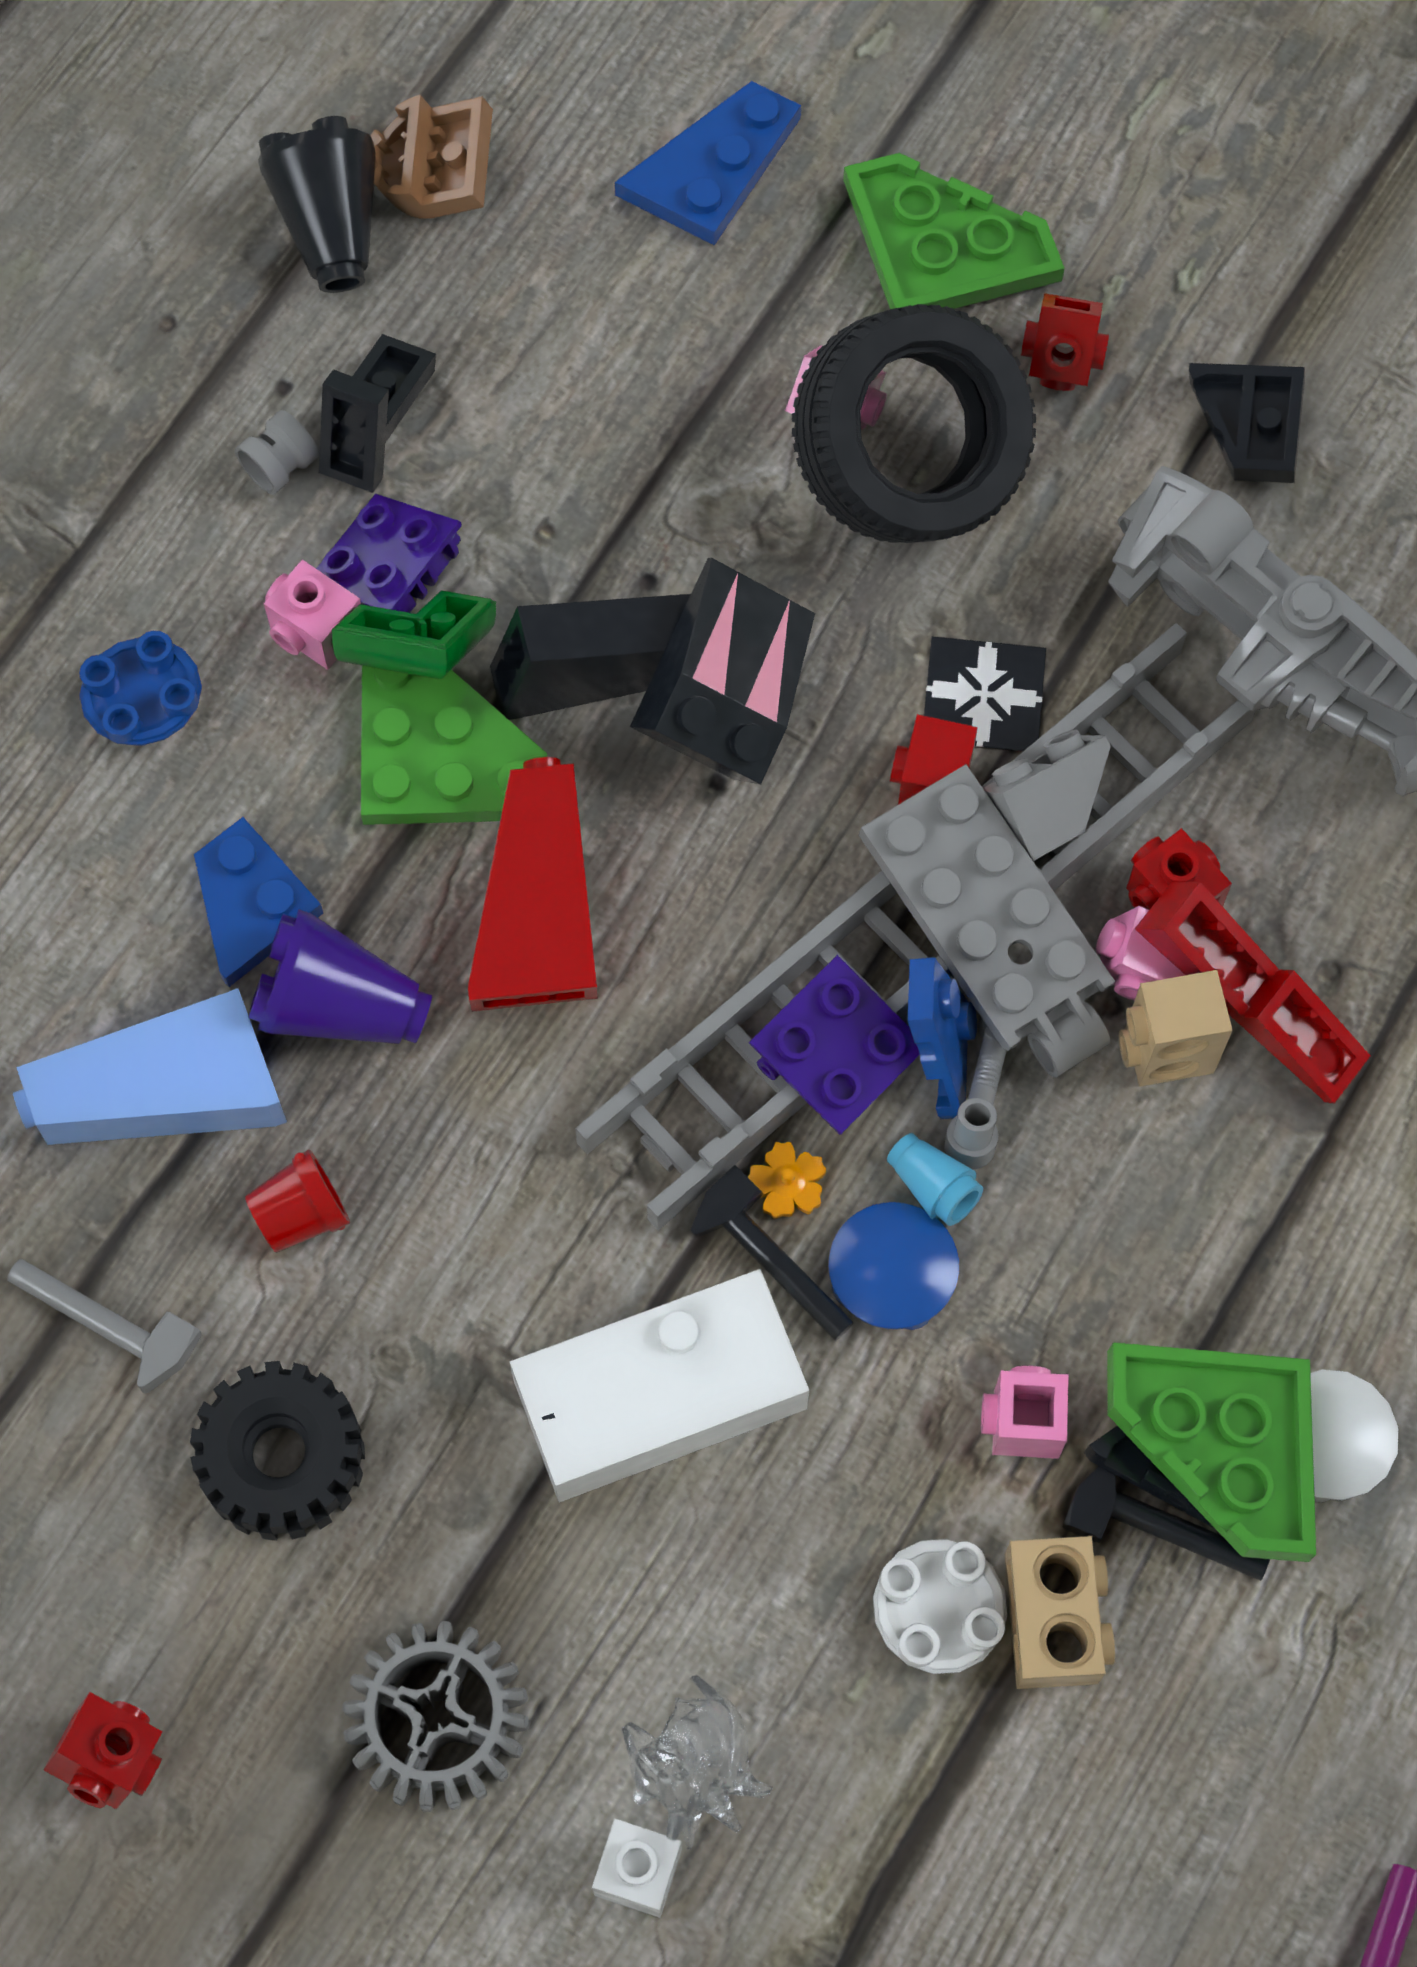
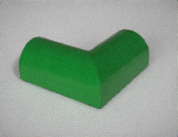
M441 590L416 614L360 604L332 629L334 655L338 661L443 679L493 628L496 619V601L489 598Z

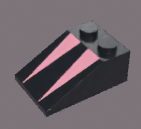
M707 558L630 727L733 780L761 785L788 726L815 613L714 558Z

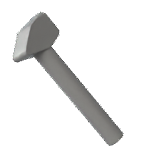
M19 1259L13 1265L7 1278L8 1282L139 1357L141 1363L137 1385L145 1394L182 1369L202 1336L201 1331L195 1326L168 1311L154 1330L149 1333L23 1259Z

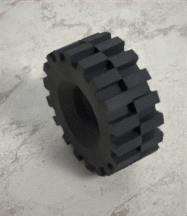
M279 1361L265 1362L266 1371L254 1374L251 1366L237 1371L241 1380L229 1386L223 1380L213 1389L217 1399L212 1405L204 1401L197 1413L201 1420V1425L199 1429L192 1428L190 1443L195 1450V1456L190 1458L193 1472L200 1482L199 1486L214 1509L224 1520H230L237 1530L250 1535L252 1530L259 1532L263 1539L278 1541V1534L289 1533L293 1540L306 1536L304 1529L316 1523L321 1530L332 1522L329 1515L337 1507L344 1511L350 1504L352 1499L349 1492L353 1485L359 1487L363 1476L360 1463L361 1459H365V1445L361 1437L360 1426L349 1401L342 1391L339 1393L335 1389L332 1380L321 1372L318 1377L312 1375L308 1366L293 1363L292 1370L283 1369ZM274 1428H288L295 1431L302 1437L305 1444V1456L301 1465L293 1473L284 1477L265 1475L255 1466L253 1451L258 1439L265 1432Z

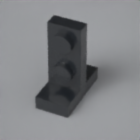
M382 334L353 376L334 369L331 371L322 385L320 474L371 493L375 491L383 479L385 443L435 372L436 353Z

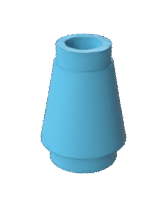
M913 1133L902 1137L888 1154L887 1162L895 1169V1172L931 1219L936 1217L938 1220L944 1221L948 1226L955 1225L972 1211L982 1196L983 1186L976 1181V1172L924 1140H920Z

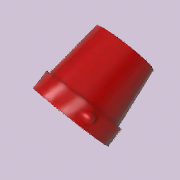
M311 1150L297 1153L292 1158L291 1164L245 1195L246 1203L256 1224L270 1247L276 1253L328 1231L334 1233L337 1230H343L346 1225L350 1224L348 1214L335 1188Z

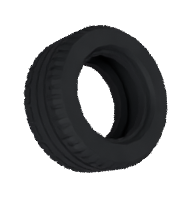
M925 304L894 308L857 320L850 324V326L841 329L837 335H833L827 341V344L817 351V356L812 357L809 369L805 370L801 377L803 381L798 385L797 389L799 395L795 398L793 404L795 408V413H792V422L795 423V428H792V437H795L793 448L794 452H798L797 464L803 470L801 475L804 481L808 480L809 482L808 488L811 494L815 493L817 502L820 505H824L828 514L835 516L836 521L842 525H847L853 532H860L862 536L873 537L878 541H888V543L944 540L965 534V532L976 529L979 524L986 523L990 520V516H995L1001 510V506L1006 505L1011 500L1010 495L1016 493L1019 487L1018 482L1023 480L1026 475L1025 468L1030 465L1031 458L1029 453H1033L1035 446L1033 443V438H1036V429L1033 428V423H1036V414L1033 413L1035 403L1034 399H1030L1029 393H1032L1031 386L1027 384L1025 371L1019 368L1021 363L1018 357L1013 356V350L1008 344L1004 345L1002 337L998 333L994 334L991 327L986 324L982 325L979 319L974 316L969 317L966 312L955 311V309L947 306L941 308L940 305L926 306ZM903 358H911L935 368L954 387L964 410L965 441L957 465L940 485L922 494H916L893 485L873 466L861 436L860 411L870 383L887 364Z

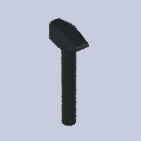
M734 1165L706 1191L692 1224L691 1232L700 1237L724 1227L835 1341L838 1340L850 1329L854 1322L746 1213L764 1193Z
M1100 1466L1078 1486L1062 1525L1067 1531L1081 1537L1092 1536L1093 1542L1100 1543L1111 1517L1260 1581L1270 1559L1242 1557L1222 1535L1116 1491V1475Z

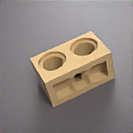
M1214 970L1140 983L1133 1006L1126 1010V1027L1119 1030V1045L1125 1067L1135 1066L1139 1087L1214 1074L1233 1031L1218 971Z
M1092 1536L1010 1541L1005 1552V1565L1017 1689L1099 1684L1106 1674L1105 1665H1114L1115 1643L1111 1623H1100L1098 1597L1108 1595V1574L1104 1555L1094 1556ZM1052 1563L1067 1567L1074 1576L1075 1589L1065 1594L1051 1592L1041 1581L1040 1569ZM1055 1631H1066L1073 1634L1081 1644V1658L1072 1663L1056 1660L1047 1648V1636Z

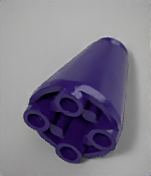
M300 909L297 911L295 918L282 914L269 958L279 961L275 975L271 977L262 973L250 1006L248 1018L259 1022L257 1030L276 1035L399 1044L401 1039L417 1043L431 1005L432 995L418 991L419 984L313 914Z

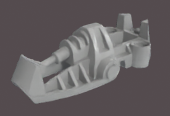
M1161 466L1150 486L1118 518V525L1125 535L1112 559L1117 565L1108 582L1119 598L1128 607L1158 579L1168 597L1185 612L1193 616H1199L1206 610L1242 640L1217 674L1216 681L1251 711L1265 708L1271 709L1280 702L1288 706L1285 718L1291 721L1300 714L1308 717L1305 730L1310 733L1314 732L1324 723L1351 739L1357 734L1388 751L1397 781L1394 787L1396 793L1404 796L1417 792V656L1331 581L1315 575L1301 577L1268 549L1270 541L1254 529L1249 514L1232 497L1222 491L1213 490L1176 470Z

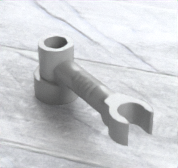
M981 1016L978 1029L983 1041L968 1100L960 1105L957 1116L949 1123L944 1141L945 1153L971 1169H979L986 1166L995 1154L998 1130L995 1125L997 1112L993 1104L1007 1051L1002 1049Z

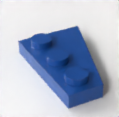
M751 81L614 182L615 196L715 245L801 119V105Z

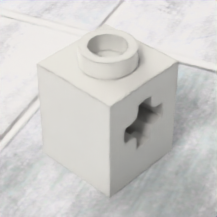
M614 1818L592 1886L594 1896L661 1918L682 1852V1841Z

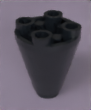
M328 116L313 122V130L295 134L279 132L262 137L259 140L261 154L258 161L260 171L311 277L318 281L320 291L339 293L353 290L365 283L364 271L369 264L376 151L370 134L358 129L348 128L345 117Z

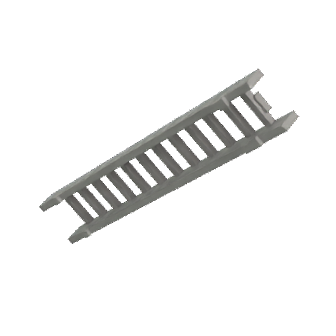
M1177 623L1133 660L1119 667L1112 673L1108 681L1012 760L1027 758L1028 762L1046 753L1044 744L1050 739L1071 730H1079L1080 735H1085L1087 732L1092 735H1106L1111 746L1109 752L1141 782L1113 807L1097 792L1090 813L1097 821L1069 845L1065 843L1050 851L1048 854L1052 859L1039 869L1053 891L1253 720L1256 711H1251L1242 702L1237 700L1200 732L1148 682L1181 654L1187 632ZM1131 695L1184 744L1178 752L1158 769L1104 719ZM994 777L986 782L982 788L994 782ZM883 871L879 872L674 1046L669 1050L666 1048L630 1078V1083L575 1128L577 1144L588 1155L630 1119L644 1134L641 1137V1144L668 1172L674 1166L681 1173L677 1180L647 1204V1220L657 1230H660L807 1103L781 1076L776 1080H771L759 1069L757 1061L762 1056L749 1044L752 1039L740 1025L771 999L783 1009L795 997L787 986L817 960L826 966L836 955L902 1020L908 1017L909 981L885 1001L834 949L836 944L865 921L908 966L910 959L928 958L880 909L881 906L897 894ZM939 955L936 957V960L952 979L954 976ZM724 1039L777 1093L746 1121L692 1067ZM677 1079L728 1132L721 1139L716 1136L699 1151V1155L702 1158L698 1162L682 1148L645 1108L650 1101Z

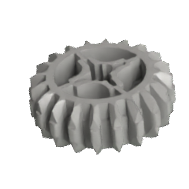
M440 1622L437 1628V1641L428 1642L423 1624L417 1623L412 1625L411 1631L415 1645L404 1649L396 1633H391L386 1637V1641L394 1656L385 1662L378 1653L372 1650L365 1655L364 1658L367 1664L377 1673L373 1680L361 1674L352 1675L350 1679L352 1688L367 1696L365 1701H345L343 1703V1712L351 1718L363 1719L364 1723L351 1726L345 1730L344 1739L348 1744H369L353 1758V1763L358 1770L368 1769L377 1763L381 1764L373 1773L369 1782L374 1790L379 1792L385 1789L394 1778L398 1780L393 1793V1801L396 1804L404 1806L409 1801L414 1788L420 1789L419 1803L423 1812H432L435 1806L436 1791L445 1790V1798L449 1808L457 1810L461 1808V1797L457 1787L468 1783L473 1795L478 1800H482L487 1796V1791L483 1782L478 1777L487 1770L500 1782H504L508 1778V1771L502 1763L496 1760L499 1752L511 1758L521 1757L523 1753L522 1745L516 1740L506 1737L507 1731H527L530 1723L529 1718L519 1713H509L508 1709L521 1706L527 1702L528 1695L525 1688L503 1689L505 1685L516 1678L519 1671L514 1662L504 1663L494 1670L492 1669V1666L499 1659L502 1652L501 1646L497 1642L492 1641L476 1654L474 1651L479 1639L476 1629L468 1627L463 1632L458 1645L452 1644L453 1629L450 1622ZM431 1663H448L445 1670H440L433 1684L425 1689L414 1690L404 1686L400 1688L394 1686L400 1678L417 1667ZM468 1670L481 1679L491 1693L493 1715L490 1727L477 1722L474 1716L467 1714L460 1708V1699L464 1690L462 1683ZM447 1696L445 1707L450 1717L457 1724L450 1722L443 1729L438 1723L439 1731H428L426 1736L427 1724L415 1707L423 1710L430 1703L434 1708V1701H444ZM383 1705L396 1710L399 1716L412 1722V1734L408 1742L410 1750L404 1763L396 1759L384 1744L381 1731ZM460 1742L469 1746L472 1744L480 1746L469 1759L455 1767L440 1771H424L427 1763L432 1762L438 1750L447 1743Z

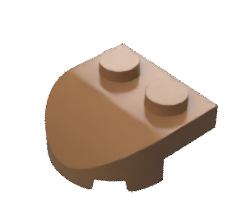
M421 95L414 96L395 107L398 117L389 124L383 133L373 130L371 138L374 141L376 151L374 185L398 210L412 217L430 219L484 207L493 109L483 96L432 108Z

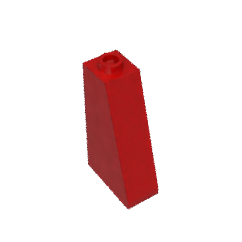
M540 757L523 762L522 769L510 770L468 983V997L472 1012L598 999L574 763L561 765L559 758Z

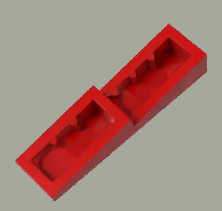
M1171 882L1135 927L1138 933L1183 974L1191 975L1217 970L1228 1014L1325 1103L1335 1104L1371 1055L1294 970L1278 969L1201 882Z

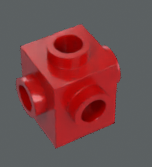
M1044 293L1039 322L1027 320L1020 356L1032 358L1029 376L1040 378L1042 386L1054 390L1072 391L1075 389V384L1088 386L1091 368L1103 370L1109 334L1098 333L1103 303ZM1066 343L1069 344L1071 347L1066 348L1060 346L1059 344Z
M1181 828L1165 841L1159 836L1154 837L1135 853L1131 859L1134 865L1126 889L1129 891V900L1134 908L1141 906L1150 910L1171 882H1201L1223 906L1232 883L1220 871V863L1214 852L1202 841L1197 840L1194 842Z
M89 1692L73 1714L43 1770L68 1783L67 1790L79 1801L96 1808H104L105 1805L117 1809L131 1791L142 1796L152 1781L162 1761V1758L153 1754L152 1751L163 1731L150 1725V1718L138 1707L123 1701H114L112 1704Z

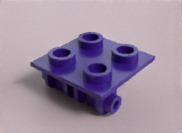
M375 493L316 569L359 597L362 605L411 613L417 605L414 598L423 600L428 594L424 584L434 586L438 581V576L448 563L459 554L457 545L460 543L461 538L456 532L462 524L458 520Z
M838 955L749 1042L762 1056L757 1061L759 1069L771 1080H776L781 1076L839 1135L920 1055L910 1027Z

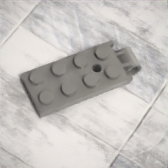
M967 764L861 827L858 836L1003 1050L1009 1051L1017 1046L1022 1038L1028 1035L1029 1045L1040 1065L1050 1076L1057 1078L1110 1044V1036L1105 1024L1098 1013L1084 1000L1099 990L1103 992L1114 985L1115 980ZM1015 943L1024 944L1031 952V960L1026 964L1014 963L1008 956V947Z

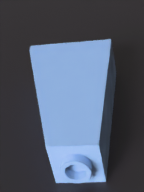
M238 988L16 1067L23 1086L22 1090L13 1092L19 1115L26 1129L33 1126L38 1128L47 1145L276 1127L287 1123Z

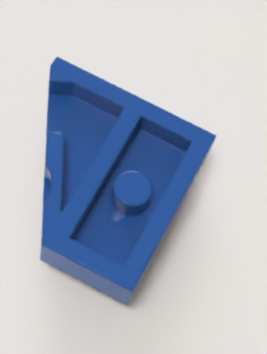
M244 817L194 854L219 971L228 987L270 956V949L282 914L295 918L299 909L311 913L317 918L324 914L320 902Z
M935 957L910 959L907 1021L914 1042L919 1049L920 1061L926 1080L938 1079V1098L936 1103L938 1117L940 1119H953L957 1116L960 1105L966 1101L968 1040H974L977 1033L976 1010L971 1001L968 1002L959 990L957 981L949 977Z

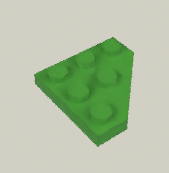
M901 153L844 167L843 181L890 309L917 304H925L926 306L940 305L941 308L947 306L955 309L1063 280L1065 268L1045 219L1028 211H1024L1022 216L993 203V195L953 177L947 182L920 169L919 161Z
M362 666L361 818L363 825L500 821L510 770L522 769L523 762L534 758L548 757L547 753L453 670L443 679H434Z
M1113 1342L1107 1351V1415L1242 1557L1310 1562L1316 1556L1310 1359Z

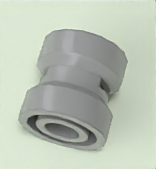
M283 410L278 411L265 423V431L259 437L249 436L234 450L239 463L251 479L264 491L272 495L276 494L289 482V473L296 468L305 469L319 457L318 447L308 431L292 415Z

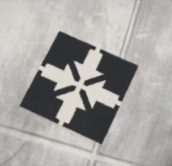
M931 636L924 716L978 727L975 746L1016 751L1026 750L1039 739L1046 648Z

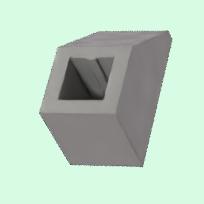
M1079 730L1062 733L1044 744L1046 753L1028 762L1027 758H1022L1001 766L992 773L995 781L983 787L1032 861L1085 832L1111 748L1106 735H1080Z

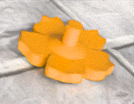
M775 1142L772 1151L765 1154V1164L767 1166L752 1165L750 1167L748 1178L764 1193L760 1198L766 1197L762 1211L769 1214L773 1219L782 1216L791 1217L794 1213V1205L805 1214H811L816 1208L821 1206L822 1186L815 1182H818L826 1174L822 1157L812 1156L808 1152H803L796 1160L794 1147L791 1142Z

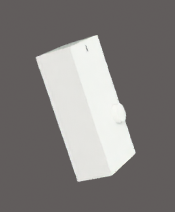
M761 1269L510 1361L515 1386L559 1503L806 1410L808 1406L809 1388Z

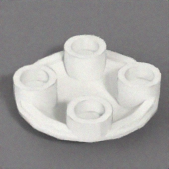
M1324 1369L1312 1372L1311 1403L1315 1502H1325L1330 1499L1343 1501L1366 1494L1387 1477L1398 1454V1426L1390 1404L1371 1383L1349 1372Z
M948 1539L925 1540L899 1551L882 1569L873 1595L875 1624L886 1646L908 1666L931 1674L960 1673L982 1662L1002 1639L1007 1619L1005 1589L993 1566L985 1559L982 1550L969 1542L956 1543Z

